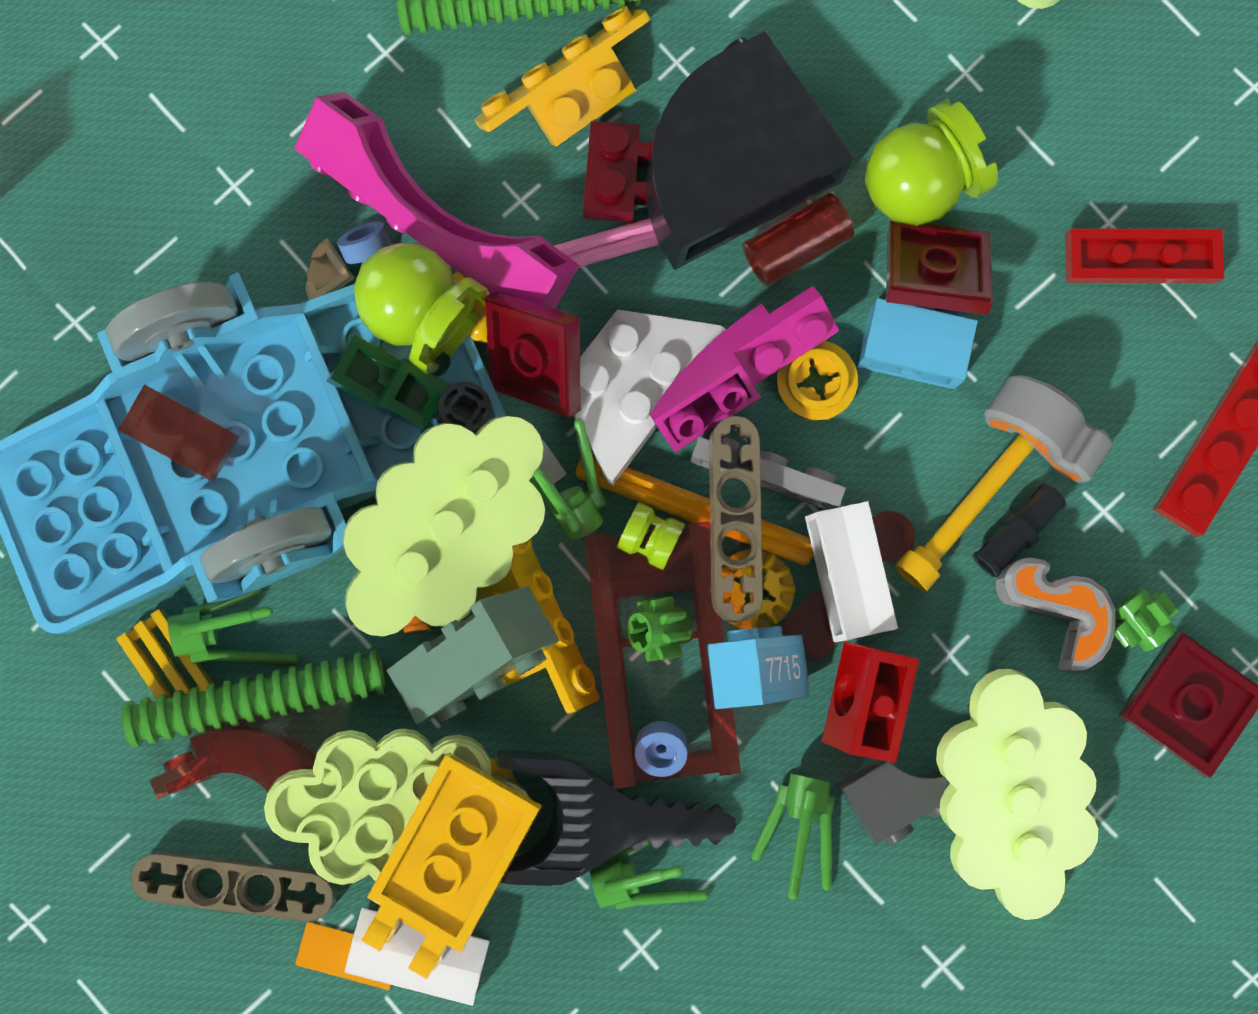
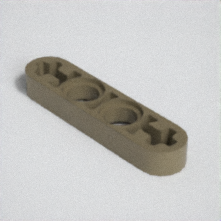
M732 416L719 422L711 433L709 440L711 600L713 609L719 617L725 621L736 623L749 620L755 616L762 604L761 484L758 430L748 419ZM731 428L737 429L738 437L747 439L748 444L738 450L737 458L738 465L749 464V471L739 468L720 471V463L728 465L731 462L730 446L721 444V438L726 437L730 433ZM738 479L745 483L749 491V499L743 507H730L723 501L721 487L725 481ZM739 531L746 535L750 543V550L746 558L736 561L731 560L724 554L721 544L726 533ZM749 566L751 568V577L748 575L740 576V591L750 595V603L741 606L740 614L734 613L733 605L724 603L723 595L733 590V575L723 578L722 567L738 570Z
M168 851L155 852L143 857L136 863L131 873V885L135 893L141 899L149 902L305 922L316 921L328 914L335 906L338 897L336 884L328 882L319 876L315 870ZM160 863L162 873L179 875L185 872L184 865H188L183 882L169 881L160 885L158 889H155V880L147 878V871L156 868ZM204 868L216 870L222 878L223 886L221 892L216 897L204 896L197 888V876ZM254 875L267 876L274 885V895L266 904L256 903L249 897L247 886L249 880ZM286 878L292 879L288 890L303 891L310 886L311 882L316 883V891L320 894H325V900L318 902L312 910L308 908L307 899L292 896L286 900L287 907H282L281 903L287 891ZM182 885H183V893H184V894H180V893H179V891H180Z

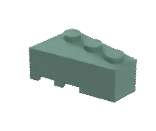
M529 586L479 600L470 607L473 612L471 616L460 623L457 620L448 623L441 629L442 635L430 643L429 641L422 643L387 669L389 676L417 725L435 717L440 725L465 712L468 708L464 701L474 694L477 695L479 700H482L505 687L507 683L503 676L516 669L518 674L522 675L547 660L543 651L557 643L559 639Z

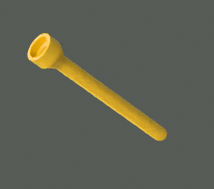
M1021 434L1010 444L924 547L918 546L914 551L907 550L894 567L897 572L911 585L923 592H927L940 577L938 572L942 566L940 559L1034 449Z

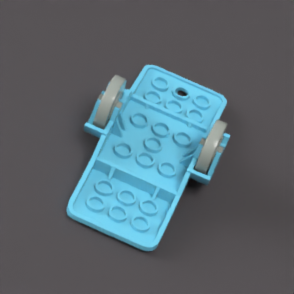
M237 272L229 276L226 286L215 282H195L179 285L151 294L120 311L113 317L105 330L97 333L112 373L106 375L90 395L0 440V534L34 619L39 627L55 634L74 632L190 581L189 577L195 574L208 603L227 600L287 579L344 549L342 540L346 523L341 510L374 496L376 498L377 482L382 473L393 465L412 462L414 445L420 435L431 426L437 425L436 413L438 406L426 429L422 430L370 406L326 382L350 337L354 334L399 361L404 358L410 361L409 356L412 345L394 346L375 337L362 323L355 305V284L300 304L263 307L255 311L241 276ZM468 335L456 353L450 357L451 363L448 371L442 376H438V378L448 383L449 386L458 382H471L479 385L488 394L491 401V414L488 421L506 416L475 343Z

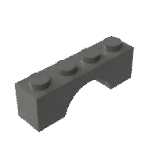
M969 704V705H967V708H968L969 720H971L970 710H969V709H970V704ZM876 760L838 783L837 787L867 837L875 844L884 840L886 845H891L912 833L914 829L911 823L927 813H929L931 818L941 815L939 811L940 799L950 782L940 771L924 775L908 774L888 761Z

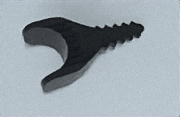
M511 750L497 752V766L538 776L546 782L553 799L554 811L552 822L545 837L531 850L514 857L500 883L533 886L563 885L577 879L628 847L639 851L643 844L648 841L657 850L666 840H669L677 848L686 838L693 845L698 846L706 837L711 843L717 845L723 837L733 834L736 828L735 818L726 814L719 804L713 805L706 811L698 801L686 809L681 800H676L670 806H667L659 796L647 804L642 795L630 798L580 761L549 752Z

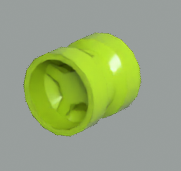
M638 502L623 531L617 548L630 555L638 552L648 558L649 564L664 570L685 524L672 517L664 520L655 515L653 508ZM653 524L655 528L645 546L642 543Z

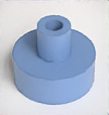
M382 222L360 225L349 230L337 240L343 258L349 264L364 263L379 249L392 244Z
M656 721L645 725L636 737L635 759L638 766L644 772L657 777L670 776L680 771L687 760V738L682 729L667 721Z

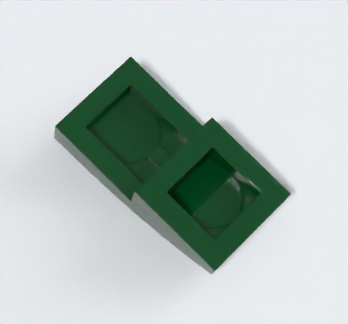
M356 334L350 337L326 382L370 406L422 430L426 429L439 405L443 392L449 386L448 383L433 374L427 375L408 359L404 358L399 361Z

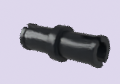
M1041 483L1037 490L1015 513L1008 512L1000 520L1002 527L972 555L974 561L990 576L999 577L1003 569L1025 547L1032 548L1039 540L1037 534L1061 509L1066 507L1067 503L1064 497L1052 486Z

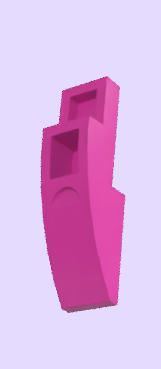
M812 286L770 314L760 304L717 336L683 369L650 413L652 420L674 452H677L710 431L725 418L733 416L761 398L755 388L756 384L839 332L822 296Z

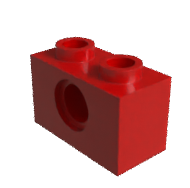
M844 641L821 742L851 755L896 763L919 659L886 649Z

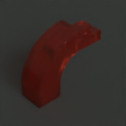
M252 727L223 729L190 738L198 758L195 759L193 752L190 751L168 760L162 764L165 773L149 781L157 799L177 794L221 773H236L247 776L258 782L268 792L277 778L287 772L313 769L316 755L295 739L272 730Z

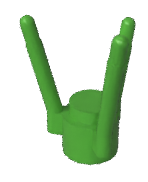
M581 418L576 419L574 425L588 491L583 492L580 486H574L559 493L541 469H536L534 475L529 480L542 495V499L550 508L557 523H560L569 540L580 539L597 530L603 523V518L598 509L607 503L599 488L584 420Z
M262 588L227 600L183 608L182 614L168 617L169 638L174 656L190 655L192 664L205 661L264 664H297L299 662V657L296 654L209 649V645L218 644L217 629L269 617L273 614V609L270 606L215 618L213 614H210L262 592Z
M796 774L790 775L788 786L779 785L776 802L751 854L754 861L761 859L786 806L789 805L787 816L800 819L788 889V897L791 900H795L799 896L812 822L818 823L819 817L821 885L824 890H830L832 887V811L835 797L829 796L832 783Z
M647 841L640 850L650 845V843ZM632 847L626 848L603 862V864L590 870L593 890L601 909L613 905L616 906L617 910L637 905L703 901L709 897V893L706 890L639 893L640 886L681 876L683 868L681 866H674L637 875L632 861L623 863L624 859L638 852Z

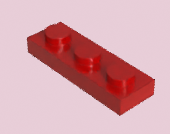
M1071 228L1065 234L1066 283L1217 284L1224 279L1222 229Z

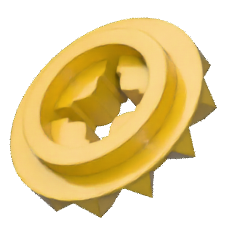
M823 341L778 370V394L789 411L796 413L807 421L829 420L846 410L855 397L858 387V374L855 364L841 347L831 342ZM810 362H812L813 368L817 369L818 374L821 376L827 374L828 376L837 375V377L832 378L823 387V401H821L820 394L817 395L814 388L809 387L805 389V387H797L809 378Z
M749 550L738 552L729 558L736 561L743 560L748 555ZM762 551V570L766 572L763 577L765 581L762 588L768 592L770 597L774 598V601L762 599L761 607L755 616L741 622H729L730 624L740 629L768 628L778 624L791 610L796 588L790 568L773 553ZM748 566L743 569L731 570L722 567L723 578L733 575V590L723 595L724 603L732 604L734 613L740 614V608L745 603L744 598L746 594L741 593L740 584L734 581V578L740 579L742 575L751 577V568Z

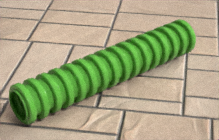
M396 0L401 30L404 31L405 35H412L413 29H419L420 33H428L429 27H435V30L438 32L443 31V26L450 25L452 30L458 29V24L465 23L466 27L470 28L477 21H481L482 26L489 25V20L496 19L497 24L504 23V18L511 17L512 22L519 21V16L524 15L527 16L528 20H533L534 14L542 13L543 18H549V12L556 11L558 16H564V10H572L573 14H579L580 8H587L588 12H595V6H603V10H610L611 4H618V8L626 6L627 2H633V6L636 7L640 6L643 0Z
M373 649L369 652L370 656L362 657V654L359 652L354 653L351 660H346L345 656H340L337 658V662L332 664L328 659L321 661V666L314 667L312 662L306 663L303 670H298L296 666L289 667L288 673L282 674L280 669L273 670L270 677H266L264 673H259L256 675V679L251 681L247 676H244L236 684L232 680H225L222 687H217L215 683L208 684L206 690L203 691L198 686L192 687L189 694L178 690L170 698L167 694L163 693L159 694L155 701H152L150 697L142 698L140 704H135L132 700L126 701L121 710L124 735L127 742L132 747L137 748L141 747L144 740H147L149 744H155L159 741V737H164L165 740L170 741L174 740L177 733H180L183 737H188L191 735L192 730L196 729L200 734L207 733L210 726H214L216 730H221L224 728L225 723L230 722L235 727L239 726L243 719H247L249 723H254L257 720V716L263 715L266 720L272 719L273 713L279 712L281 716H287L290 709H296L298 713L305 712L306 706L312 705L314 709H319L322 703L327 701L330 706L337 705L338 699L344 698L348 703L352 702L356 695H361L362 699L369 698L370 692L377 691L379 696L385 695L387 680L382 656L380 653L378 654L377 649Z

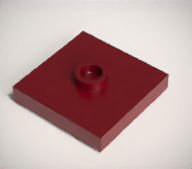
M890 220L887 232L886 302L989 315L993 304L990 232L926 223L915 226Z
M499 291L486 296L489 378L495 391L567 417H571L581 411L579 317Z
M1176 632L1118 716L1203 777L1211 778L1258 710V685L1184 632Z

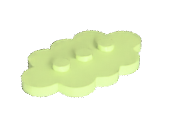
M501 416L488 421L476 434L457 424L442 423L431 426L420 435L414 445L412 462L393 465L382 473L376 487V504L363 507L349 518L343 532L342 542L345 553L355 567L359 569L346 589L345 606L349 618L359 630L373 636H387L400 631L414 616L431 626L444 627L454 620H457L459 623L469 615L470 607L475 604L477 587L497 584L506 577L512 566V546L527 542L537 534L544 521L545 506L542 495L529 482L534 475V471L538 469L542 462L544 449L541 436L532 424L519 417Z
M997 669L986 674L975 685L970 696L969 710L971 720L951 727L942 736L937 747L936 762L940 773L950 782L940 799L939 811L945 824L956 834L951 844L950 859L954 870L969 886L981 890L994 889L998 900L1013 916L1024 920L1039 919L1049 914L1059 905L1065 892L1064 871L1082 864L1093 853L1098 842V827L1095 818L1086 810L1096 792V778L1093 770L1080 759L1087 739V731L1083 720L1065 705L1057 702H1043L1037 685L1023 673L1013 669Z
M406 728L394 730L378 742L362 732L353 730L338 732L327 738L318 749L313 769L289 771L277 778L270 787L264 805L266 821L272 831L284 840L309 843L310 863L316 873L328 882L341 885L356 883L368 874L376 881L444 756L452 753L492 776L490 759L480 743L471 737L463 735L445 736L431 744L419 732ZM492 776L531 799L525 787L514 779Z

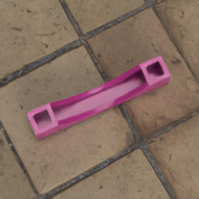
M345 91L316 97L294 148L310 160L309 163L314 170L334 178L348 189V194L354 200L370 205L386 217L387 223L393 229L410 235L424 247L435 251L448 265L462 274L464 278L472 277L486 287L489 294L499 291L553 309L557 307L578 270L579 264L541 236L513 237L492 234L467 225L447 213L421 190L407 172L391 143L383 119Z

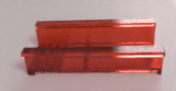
M709 521L690 523L687 528L683 529L664 570L649 564L648 558L638 552L630 555L618 549L617 545L621 536L606 538V534L585 536L614 789L636 786L637 782L718 773L720 776L740 774L741 768L733 708L715 709L707 644L724 643L722 618L713 609L711 600ZM652 532L647 533L642 543L646 546ZM692 589L697 631H692L691 638L687 643L692 639L698 638L712 752L687 755L685 765L680 771L670 776L657 777L644 772L638 766L635 759L622 647H630L632 645L629 639L621 640L616 598Z

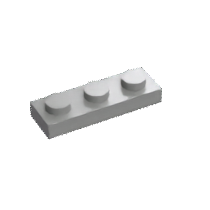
M698 437L690 463L709 469V440ZM728 437L721 438V444L729 445L731 448V462L728 465L720 463V471L723 472L734 468L749 471L748 463L738 465L737 453L739 443ZM760 450V484L762 488L825 510L840 507L846 487L835 484V475L812 467H807L806 472L803 473L786 467L788 462L786 458Z

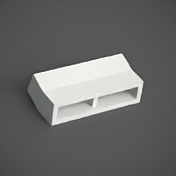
M869 502L819 511L805 516L833 641H845L898 629Z
M367 908L361 909L344 973L473 1006L490 940L471 936L461 953L447 946L437 968L425 979L408 969L426 936L400 922L391 941L388 944L386 943L381 951H378L361 941L378 911Z

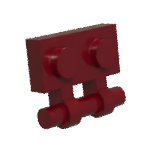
M591 121L583 219L633 223L634 205L648 206L646 182H636L637 166L649 165L654 140L650 143L639 142L640 125ZM658 125L655 127L654 138H655V134H656V130H657Z

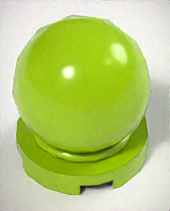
M949 98L928 109L926 116L927 124L910 123L892 129L875 144L866 164L865 185L875 207L892 221L915 226L941 219L956 206L962 191L971 198H978L996 188L998 183L996 162L986 166L983 155L977 145L986 140V137L973 115L961 102L958 101L950 105Z
M395 243L379 249L362 263L354 285L355 305L362 323L375 337L394 346L412 345L409 359L412 364L427 375L438 370L439 365L434 360L442 352L450 357L456 353L481 316L472 310L477 299L484 302L485 297L489 295L488 289L472 277L464 278L455 284L450 266L435 251L417 243Z

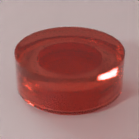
M883 511L872 517L883 563L898 561L908 550L913 548L915 531L908 518L895 511Z

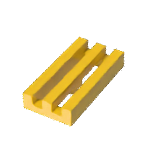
M164 609L156 610L150 614L151 617L146 621H140L133 626V630L123 633L116 638L156 699L159 694L163 693L167 694L169 698L173 697V695L137 643L140 639H142L175 690H182L185 694L190 693V687L152 633V630L159 627L171 645L168 631L169 616ZM190 655L178 656L201 691L206 690L207 685L213 683L201 663L192 664Z

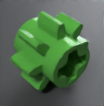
M1143 587L1132 592L1114 606L1116 609L1115 616L1118 621L1115 623V636L1124 648L1129 645L1133 648L1138 644L1144 652H1148L1163 644L1177 631L1171 622L1173 621L1171 617L1176 615L1179 610L1164 591L1160 594L1156 592L1150 596Z
M672 596L637 602L640 613L633 614L627 625L628 639L632 647L638 652H645L647 662L681 657L682 650L680 645L686 644L692 634V623L687 611L679 606L674 607V598Z

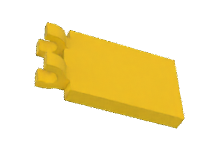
M452 753L446 754L367 896L368 899L380 905V908L361 941L381 951L384 945L391 941L400 922H403L426 936L408 969L427 979L431 972L437 968L447 946L460 953L465 948L542 805Z

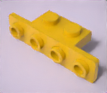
M627 6L612 12L603 19L602 24L604 28L591 38H588L587 34L575 38L562 48L561 51L564 56L549 67L546 62L541 63L526 72L521 77L524 84L509 95L506 91H501L486 100L480 106L483 113L474 119L477 126L486 132H491L519 111L528 107L551 145L557 147L590 124L591 121H594L637 91L611 47L650 21L646 10L641 9L629 10Z
M531 538L527 542L513 545L512 566L506 577L497 584L477 587L475 603L481 599L529 586L559 641L543 651L547 660L522 675H519L517 670L514 669L504 675L503 678L508 686L546 668L566 713L571 714L599 701L600 697L595 687L594 675L582 659L574 641L573 629L570 623L563 617L553 594L551 580L543 572L532 548Z

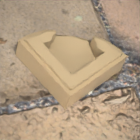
M325 239L314 250L308 267L306 292L309 300L350 286L356 282V279L329 239Z

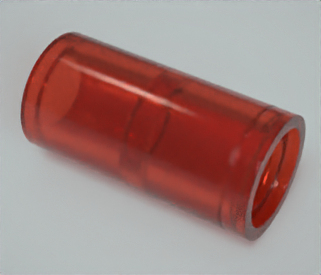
M828 193L742 243V249L756 277L765 287H768L854 237V228L842 203L834 194Z

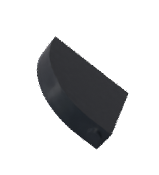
M765 31L748 40L742 37L733 41L723 52L707 60L694 70L680 84L662 113L648 165L646 196L652 228L661 249L674 270L842 183L854 158Z

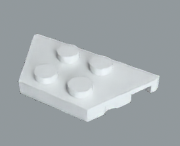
M617 309L580 357L581 411L573 415L575 420L578 418L584 420L591 450L599 462L602 474L611 485L616 483L657 428L650 413L661 396L683 369L707 345L726 330L724 327Z

